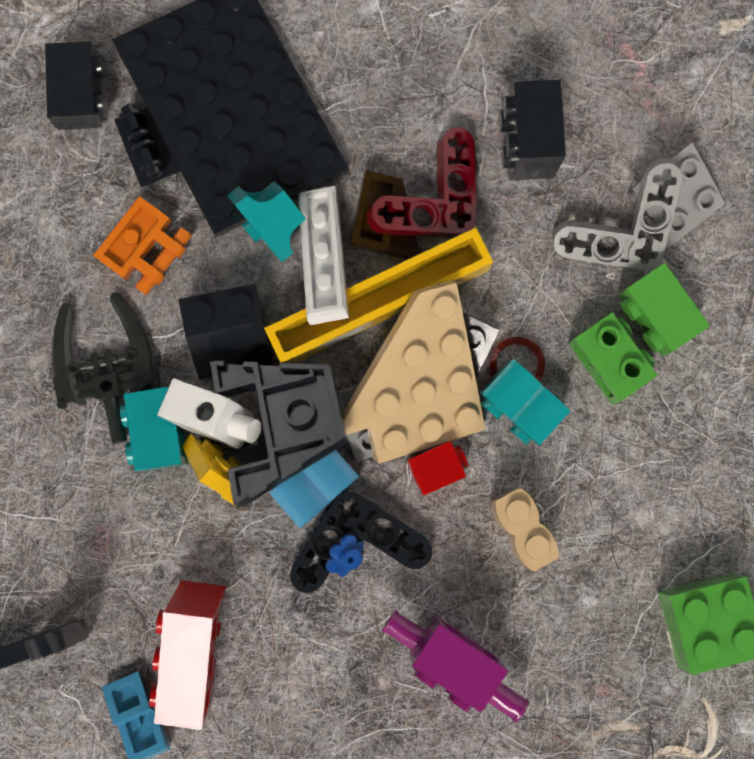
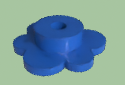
M352 534L344 535L339 544H334L330 548L329 554L331 557L326 563V569L330 573H337L341 577L346 576L350 570L357 569L363 560L361 554L364 548L363 542L356 540V537Z

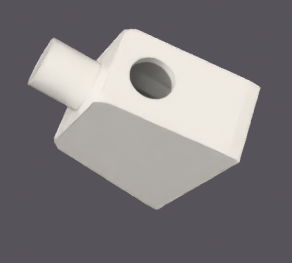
M174 378L157 414L197 436L208 438L235 449H240L244 441L249 443L255 442L261 432V423L259 420L254 419L253 412L227 397ZM199 406L205 408L201 419L197 417Z

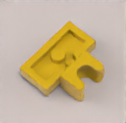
M190 434L181 446L199 481L218 492L222 498L233 504L228 469L242 466L243 464L231 456L226 461L222 457L224 451L218 444L208 438L202 441L193 434Z

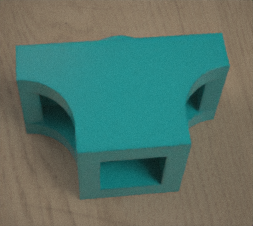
M272 182L264 190L256 193L246 192L238 186L227 195L247 220L241 226L255 243L262 239L281 262L293 254L290 246L291 235L306 218L276 182Z

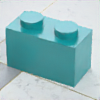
M169 387L124 394L125 404L120 405V416L123 426L128 427L130 442L126 443L125 451L128 464L134 465L136 472L188 465L187 456L181 446L185 442L183 428L157 415Z

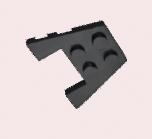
M225 361L210 362L215 393L224 397H231L256 390L269 458L228 469L232 500L237 508L248 505L349 443L331 365L281 363L280 366L259 365L258 362H243V365L226 364Z

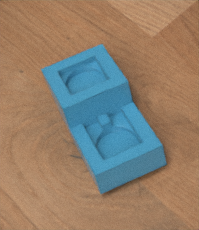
M137 671L102 687L112 723L119 727L128 759H150L171 749L163 725L154 724L155 707L149 706L150 691L141 672Z

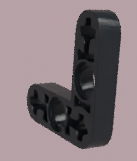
M345 492L334 500L291 568L290 580L292 585L303 593H312L322 586L330 572L321 562L314 572V575L318 577L316 583L309 581L306 585L300 582L302 575L298 572V568L300 566L307 568L314 558L307 556L310 549L322 559L328 560L331 557L329 553L323 552L319 548V535L329 530L335 532L340 540L346 535L338 526L329 524L328 520L333 516L338 521L343 514V509L339 507L342 501L350 502L352 498L359 502L356 508L361 513L357 518L350 516L344 524L346 527H351L349 534L353 536L354 534L358 535L411 569H420L430 562L432 546L423 535L355 492ZM378 519L389 520L393 525V534L386 541H378L371 534V526ZM400 529L408 532L403 537L408 543L414 545L417 540L423 543L421 550L425 553V556L422 560L417 557L412 562L407 560V550L399 545L397 552L389 549L398 539Z
M84 618L0 647V669L30 659V662L41 659L89 638Z

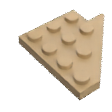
M450 280L413 292L342 412L347 435L367 429L373 457L378 464L486 430L457 282Z

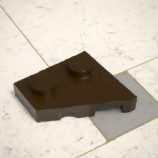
M365 170L349 246L407 260L421 254V247L418 248L415 236L381 234L371 229L366 215L368 208L374 201L382 196L407 197L403 179ZM386 207L378 212V216H383L385 223H387L393 217H403L404 210L399 214H389L386 211Z

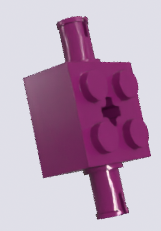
M396 609L393 611L382 628V632L389 634L411 650L410 659L412 668L415 670V677L433 689L437 683L441 685L449 694L448 699L466 712L473 707L482 713L489 703L510 717L515 723L521 719L529 705V700L521 697L501 683L507 675L508 669L498 657L436 615L429 625L422 629L401 615Z

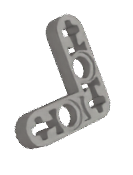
M658 158L647 166L631 229L573 220L564 221L553 232V245L556 252L567 259L640 270H649L656 267L664 256L682 186L683 175L678 165L671 159ZM663 169H668L669 174L673 177L672 180H665L662 193L664 197H669L667 200L657 196L659 184L654 178V175H661ZM653 205L663 207L665 215L660 222L649 224L643 220V214L647 208ZM640 230L651 234L649 244L654 252L647 253L645 258H640L638 251H636V249H643L646 241L644 232H639ZM569 232H575L576 239L588 241L587 234L590 233L592 234L590 238V251H585V243L578 241L572 242L571 247H565L564 240L560 238L567 237ZM606 236H612L618 240L616 250L609 254H603L597 250L598 241Z

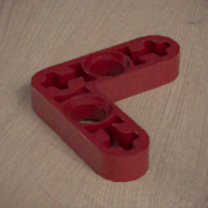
M452 127L437 141L438 199L382 196L374 201L367 210V222L371 229L381 234L455 238L473 229L477 218L475 144L470 132L465 128ZM455 139L456 145L462 146V150L457 154L455 147L449 146V142ZM456 159V164L448 165ZM451 173H456L463 178L465 186L462 192L454 191L449 186L448 176ZM463 199L464 201L457 206V201ZM386 207V211L389 214H399L404 210L403 217H393L387 223H385L383 216H378V212ZM420 207L428 211L430 224L427 227L419 226L414 221L413 211L415 208ZM456 211L459 218H464V223L458 227L457 222L450 218Z

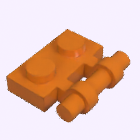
M139 196L93 256L126 281L135 269L138 270L143 276L134 287L147 296L155 284L159 286L165 279L163 274L174 259H180L185 253L186 249L184 247L192 235L180 227L172 238L169 237L164 231L171 224V219ZM157 242L164 249L150 265L143 259Z

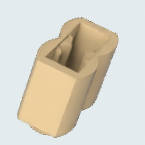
M513 488L491 500L493 517L499 527L509 534L511 550L524 567L535 572L559 558L557 543L551 532L539 523L537 506L526 491L521 488Z

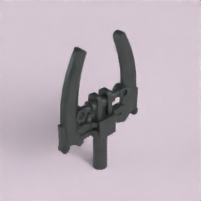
M117 292L111 294L110 302L122 322L131 349L126 350L121 355H117V353L112 354L110 349L104 350L105 356L99 357L98 353L95 352L91 353V359L85 363L78 364L77 362H72L71 324L73 310L66 303L60 306L52 341V360L55 378L52 379L57 407L64 410L67 408L68 403L73 402L82 406L88 404L86 399L96 398L103 402L113 445L127 442L125 428L120 416L119 398H123L126 390L134 389L133 392L143 391L147 385H153L155 388H159L162 385L155 355L152 356L143 326L130 305ZM123 362H129L133 364L134 371L121 374L115 370V366H119ZM94 371L90 381L77 382L76 377L80 376L82 372Z

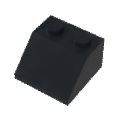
M255 284L178 299L185 337L199 380L212 378L210 365L212 361H225L226 364L243 365V362H258L259 365L264 366L274 365L269 337L264 329L267 326L261 296Z

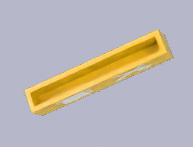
M474 228L347 288L349 315L347 319L310 325L305 308L264 329L280 363H298L402 313L415 290L450 280L457 282V286L488 272L493 264V260L477 228Z

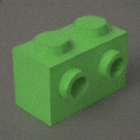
M663 263L619 294L622 300L620 305L623 312L630 320L638 322L645 332L642 334L645 343L653 352H659L662 357L672 353L710 327L666 263Z
M613 312L568 343L611 405L621 402L658 376L653 369L655 367L653 358L645 349H639L631 339L633 332L623 318H616Z

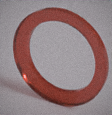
M512 337L497 345L490 358L492 376L498 372L497 359L501 351L511 345H523L529 348L536 356L538 367L534 377L540 382L545 372V358L537 344L527 338Z

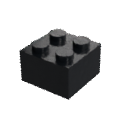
M561 79L513 82L509 96H504L503 109L499 111L500 132H506V146H502L501 161L502 168L509 170V180L554 178L566 157Z

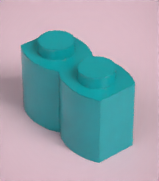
M509 359L479 392L485 399L481 405L497 420L502 415L513 424L509 431L526 446L530 441L540 446L571 412L555 395L514 359Z

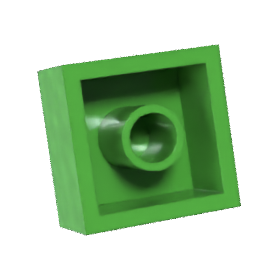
M730 573L658 592L679 669L689 675H695L754 660V601L747 576Z

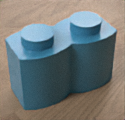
M336 450L275 487L269 493L295 524L302 528L352 485L359 476Z

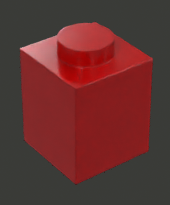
M451 441L407 460V464L422 496L467 477L463 469L469 467L460 446L454 448Z

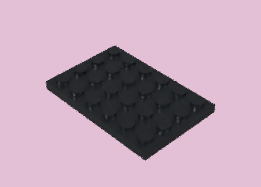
M196 0L112 39L122 62L215 238L241 226L247 221L227 197L238 186L246 192L256 193L264 190L272 182H276L290 199L294 200L298 198L301 192L314 190L348 173L349 167L258 0Z

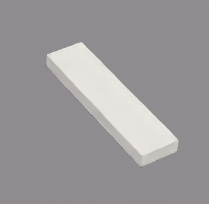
M335 186L301 192L298 195L299 210L306 218L300 224L307 320L310 325L347 319L349 315Z

